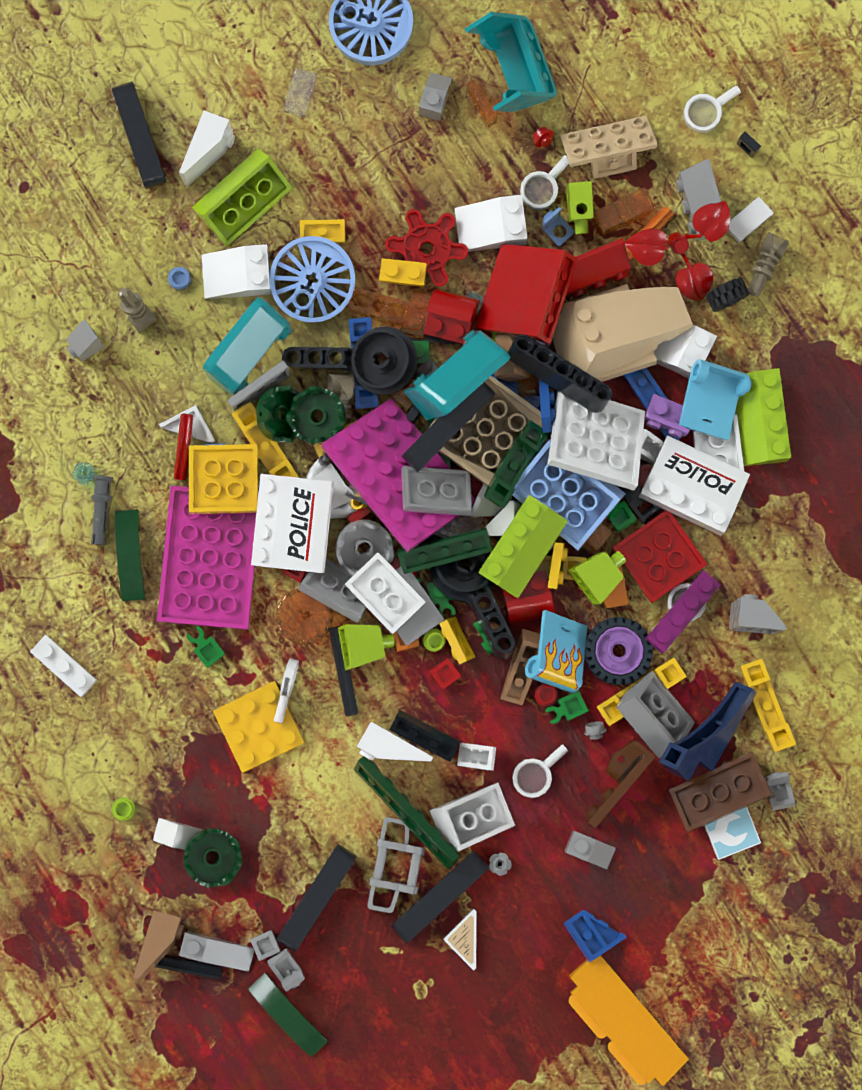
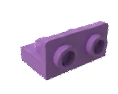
M653 394L644 417L647 426L657 430L661 427L668 430V434L677 438H681V436L686 437L689 432L688 428L679 425L683 405Z

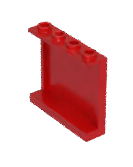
M501 244L477 317L475 329L481 330L487 336H490L491 333L513 336L527 335L543 344H551L577 258L566 250Z

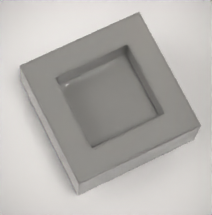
M273 930L250 939L259 961L281 952Z

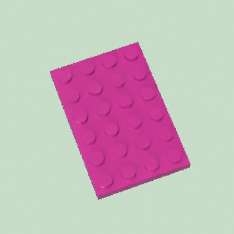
M391 398L325 441L321 448L408 552L460 515L403 511L401 469L403 466L410 465L401 456L422 434L412 422L407 421L404 412ZM438 453L424 466L425 468L450 469ZM471 494L472 507H473L474 504H475L476 499H475V498L472 496V494Z
M170 487L157 614L158 622L249 630L255 565H251L256 513L190 514L189 487Z

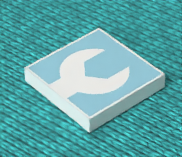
M747 807L704 826L718 860L761 843Z

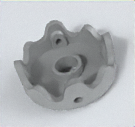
M354 521L345 526L336 539L335 553L341 567L351 576H354L377 553L389 564L393 561L392 539L385 528L374 521ZM362 542L369 543L368 551L364 553L358 552V545Z

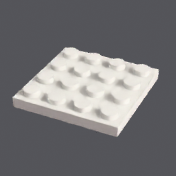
M557 391L555 420L552 427L548 465L635 490L638 486L645 411L610 400L602 412L594 413Z

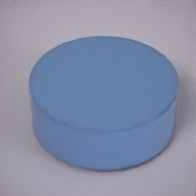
M176 267L170 271L168 281L173 289L182 291L190 286L191 276L187 269Z

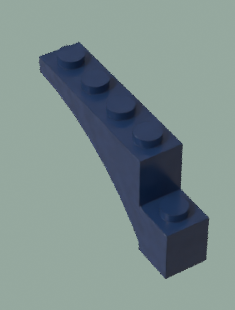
M735 681L720 705L698 728L679 741L669 743L659 763L671 773L688 781L698 765L713 771L757 692L753 688Z

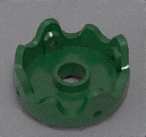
M291 385L273 386L267 389L258 401L256 417L259 429L267 439L273 442L292 443L294 439L298 438L286 418L287 413L291 409L293 398L301 393L292 389ZM279 409H281V419L278 418Z
M310 386L293 398L291 409L287 413L286 418L294 434L299 439L313 445H322L325 441L343 430L346 422V410L342 400L335 393L318 386ZM321 410L324 418L321 422L315 423L313 421V414Z
M209 828L197 832L190 838L184 849L183 863L186 872L196 883L204 887L228 885L233 881L242 865L240 844L232 835L221 829ZM210 851L218 853V860L214 864H209L206 861V855Z

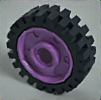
M623 617L609 618L597 624L589 633L585 643V660L590 671L601 681L612 685H626L643 676L649 668L653 657V646L645 640L648 635L645 628L638 622ZM615 645H620L624 648L625 652L622 657H616L613 654V647Z

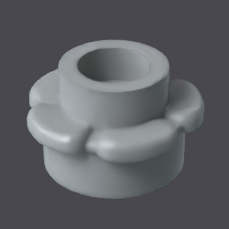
M601 721L591 722L585 725L586 732L584 734L593 740L600 739L607 729L604 728V724Z
M505 853L493 854L489 859L490 871L497 873L499 876L505 875L507 870L511 868V860L508 859V855Z

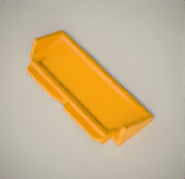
M601 955L590 963L586 960L569 975L577 985L571 991L572 995L569 997V1004L598 1038H605L606 1036L610 1038L608 1050L637 1084L643 1085L646 1082L649 1084L656 1078L664 1086L689 1060Z

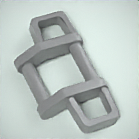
M386 817L383 820L381 837L377 841L379 848L373 878H370L369 883L371 890L368 908L371 910L392 913L400 891L417 894L418 887H416L421 856L424 855L425 848L408 845L409 828L400 819ZM393 822L405 826L404 844L384 840L387 823ZM388 848L413 853L407 885L382 880ZM375 886L396 890L390 907L386 908L373 904Z

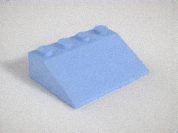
M550 439L525 469L514 487L515 491L512 496L523 504L528 495L565 518L568 522L559 535L579 550L619 503L625 493L614 484L548 465Z

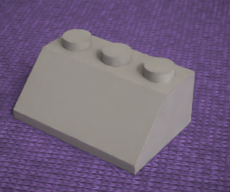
M709 159L681 171L678 180H676L677 191L682 193L684 200L682 201L683 212L685 215L688 214L690 221L687 223L689 234L700 233L692 225L694 213L706 204L721 201ZM703 235L701 238H694V239H695V241H699V240H703V239H706V238H705V236Z
M745 594L731 603L729 630L774 635L786 630V625L765 600H758V595Z
M653 671L627 691L616 706L658 758L662 757L670 742L675 743L687 736L695 723Z

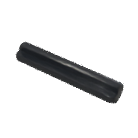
M164 956L155 966L156 968L219 980L222 975V967L170 956Z

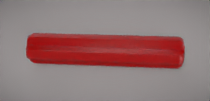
M183 413L180 415L174 479L183 481L187 478L189 446L191 444L193 426L192 414Z

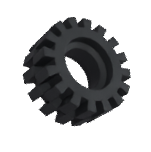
M738 277L714 288L706 294V298L713 312H718L743 300L750 292L743 278Z

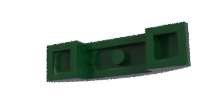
M532 420L526 424L493 475L484 494L485 498L501 509L505 508L515 491V485L533 455L541 448L549 432L543 433V428Z
M138 509L115 511L116 553L122 601L145 600Z
M266 972L248 988L275 1022L310 1057L328 1042V1039L314 1024H311Z

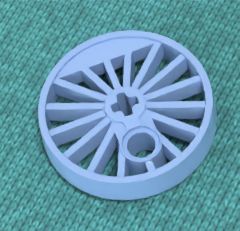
M334 0L329 13V28L335 45L344 56L359 64L380 65L393 60L405 49L411 37L413 14L408 0H398L401 4L387 12L385 11L395 0H387L380 9L381 0H376L373 8L371 0H367V7L362 0H356L358 4L348 0ZM349 12L355 14V17L352 19H347L344 16ZM402 12L401 17L390 18V17H392V16H394V15H396V14ZM335 16L340 18L341 23H334ZM352 29L338 37L335 33V30ZM357 35L347 47L343 46L342 42ZM375 36L385 53L384 55L376 56ZM382 36L392 44L390 51L387 48ZM370 37L372 57H365L363 55ZM363 38L359 54L351 52Z
M307 236L288 243L276 255L270 270V289L276 303L286 314L304 322H322L333 318L347 306L355 288V272L349 256L335 242L323 237ZM295 246L299 247L305 267L289 250ZM303 246L312 250L311 265L308 262ZM316 252L322 254L321 257H320V259H319V262H318L317 266H316ZM287 254L301 271L280 262L284 255ZM325 258H330L331 260L322 267ZM336 261L345 265L325 273ZM280 266L299 275V277L276 276L277 267ZM345 270H350L351 279L327 278ZM314 274H316V278L318 279L317 284L312 283V285L309 286V281L307 280V277H312ZM275 280L298 281V283L276 290ZM326 283L350 284L349 292L347 294ZM324 288L345 297L344 302L339 306ZM296 289L294 294L282 303L278 295ZM320 292L336 308L335 311L327 314ZM301 294H307L309 297V303L305 306H299L297 303V298ZM317 297L323 316L313 318L314 300ZM292 302L294 306L297 308L295 313L291 312L287 308V306ZM301 310H309V318L299 316Z

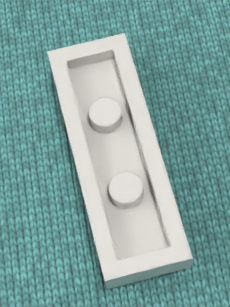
M47 635L30 651L80 697H83L97 681L96 678Z

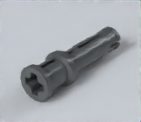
M93 476L95 488L94 494L91 497L92 501H94L91 544L106 545L108 504L112 500L110 490L111 482L114 478L109 476Z

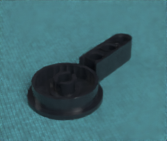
M377 327L362 335L351 349L348 347H288L282 353V361L288 367L296 370L350 371L364 389L379 395H389L402 390L410 383L417 369L418 356L414 343L405 333L392 327ZM295 353H298V361L293 364L291 358ZM319 353L320 360L318 363L314 364L313 357L314 355ZM341 353V362L335 364V356ZM385 354L388 360H385L384 364L379 365V356Z
M491 552L431 567L430 575L435 587L444 596L469 604L495 657L499 659L509 658L513 652L515 641L491 592L495 583L478 573ZM463 562L470 565L469 571L461 568L459 564ZM486 602L490 608L482 609L478 604ZM495 622L500 628L493 630L488 624ZM504 642L508 644L509 649L502 650L498 647V644Z

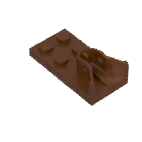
M628 742L614 753L609 761L605 772L616 780L617 783L613 788L607 787L600 796L603 800L598 806L593 804L586 812L587 819L585 822L591 827L596 828L655 758L639 742ZM619 756L623 757V762L621 763L618 761Z
M754 752L748 753L669 790L688 833L765 798L770 797L772 799L775 797L758 763V757Z

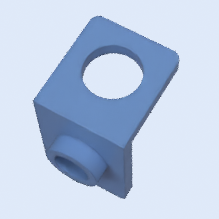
M560 207L555 211L551 210L544 216L542 230L558 247L565 243L575 232L560 216L562 211ZM556 226H563L566 229V235L558 238L553 234V229Z

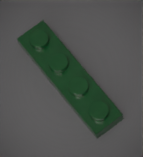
M486 527L417 545L408 552L405 549L398 550V557L403 573L407 574L492 552L493 548Z

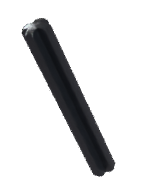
M341 626L332 627L329 629L344 713L346 716L357 715L358 708L350 670H345L338 632V627Z

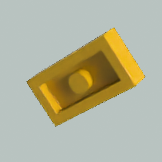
M300 220V238L317 236L329 239L335 243H345V220Z
M382 258L379 282L424 287L427 263Z
M554 542L548 588L558 589L559 584L563 585L565 571H561L562 562L567 561L568 548H564L565 543Z
M456 616L439 623L441 633L448 640L452 648L451 653L459 664L475 658Z

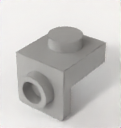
M774 772L766 777L767 783L775 795L772 799L768 797L772 811L795 806L788 772Z
M287 948L267 961L270 968L281 981L285 991L297 987L305 979L301 967Z

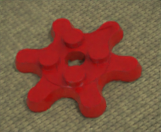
M415 209L409 210L405 216L406 222L409 225L408 233L403 237H389L385 242V247L389 252L402 254L405 261L427 263L426 273L431 276L434 285L442 287L448 282V274L445 271L446 262L450 259H465L469 253L468 248L463 243H454L449 239V231L455 225V218L452 214L444 213L436 223L428 224L423 220L420 211ZM425 243H430L433 246V251L429 255L421 252V246Z

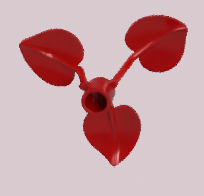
M726 201L706 204L694 213L692 225L697 232H700L699 234L686 233L683 235L680 232H674L667 240V236L662 230L650 228L632 235L625 241V245L633 257L645 266L659 263L664 257V250H668L669 247L676 254H680L687 268L677 272L676 285L679 291L687 298L701 301L709 292L714 276L710 267L704 263H695L691 266L685 255L689 248L688 239L701 238L703 235L710 242L721 239L726 234L730 224L728 204Z

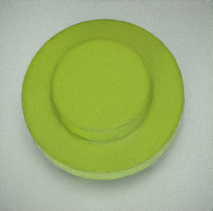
M431 629L423 636V644L429 651H439L445 645L446 639L439 629Z
M119 798L112 806V813L118 820H129L135 814V804L129 798Z

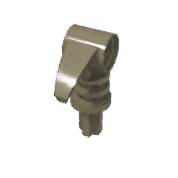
M768 232L760 249L763 252L759 255L760 259H757V266H754L751 270L754 277L748 290L752 296L759 297L766 281L772 280V272L775 271V265L782 258L788 246V240Z
M121 287L119 289L118 297L121 299V309L128 315V319L139 334L158 321L148 306L144 304L142 297L138 293L132 292L128 287L125 289Z
M329 374L328 390L335 393L342 400L346 410L345 425H347L348 418H353V414L348 412V409H351V404H348V401H351L354 393L353 374Z

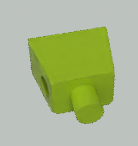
M592 182L568 183L566 186L569 223H575V235L589 234L588 221L593 219ZM577 207H582L584 214L577 213Z
M619 551L611 557L606 552H600L568 569V572L593 605L601 604L624 578L618 568L626 562V559Z
M347 624L338 627L345 671L384 658V649L394 647L393 635H382L379 625Z

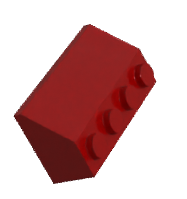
M623 238L576 257L577 262L565 299L572 296L574 299L585 295L589 289L599 290L607 285L606 282L611 280L618 282L628 277L627 274L630 272L631 266Z

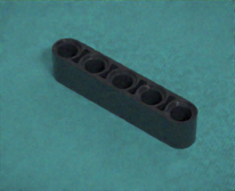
M133 81L111 88L145 189L167 183Z
M527 335L515 337L508 350V354L511 356L509 360L591 412H602L612 397V390L609 386Z
M485 382L482 383L451 412L439 417L401 457L419 472L482 408L495 392Z
M337 844L277 937V941L292 951H297L352 866L357 855Z
M475 850L472 851L390 927L407 944L490 867Z

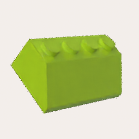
M256 149L200 199L192 209L227 247L293 187L272 159L260 149Z
M780 369L747 373L752 382L751 388L743 396L738 397L735 415L738 418L743 465L753 466L787 462L791 458Z
M528 495L478 573L516 598H519L568 521L548 506Z

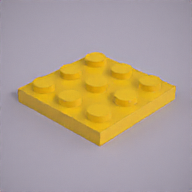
M257 444L189 446L190 514L257 513Z
M276 681L213 711L242 773L305 743L288 706L283 723L274 721L280 698V690Z

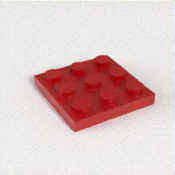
M667 510L612 547L615 553L619 551L625 557L626 562L623 565L651 604L708 565L675 517Z

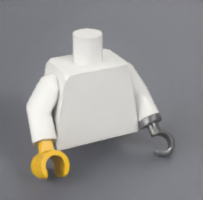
M323 451V455L310 468L306 479L334 482L330 518H346L356 512L357 509L366 508L367 503L359 504V499L362 496L352 495L330 463V457Z

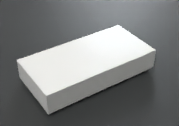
M758 197L730 221L728 232L740 243L771 217L773 211Z

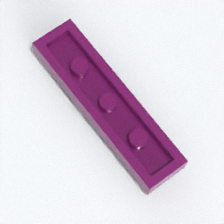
M704 570L701 571L647 635L645 640L663 654L721 585Z

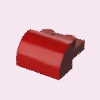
M436 289L429 301L427 308L428 316L423 334L463 344L465 342L463 338L472 330L473 322L476 320L480 300Z
M546 571L534 573L519 598L503 589L509 625L542 619L544 610L554 613L553 599L550 588H548Z

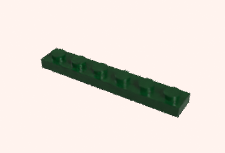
M365 756L359 759L354 771L449 870L459 858L456 848L441 837L439 830L425 820L423 813L416 810L410 804L406 795L399 793L394 787L393 782L381 774L377 765L372 760H368Z

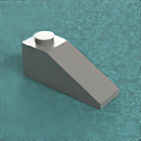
M188 930L185 932L179 956L249 971L255 950L252 947Z

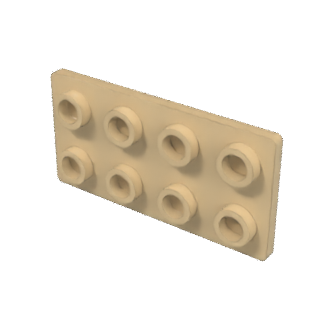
M647 116L560 135L569 165L574 167L591 163L593 179L636 170V152L657 148V141Z

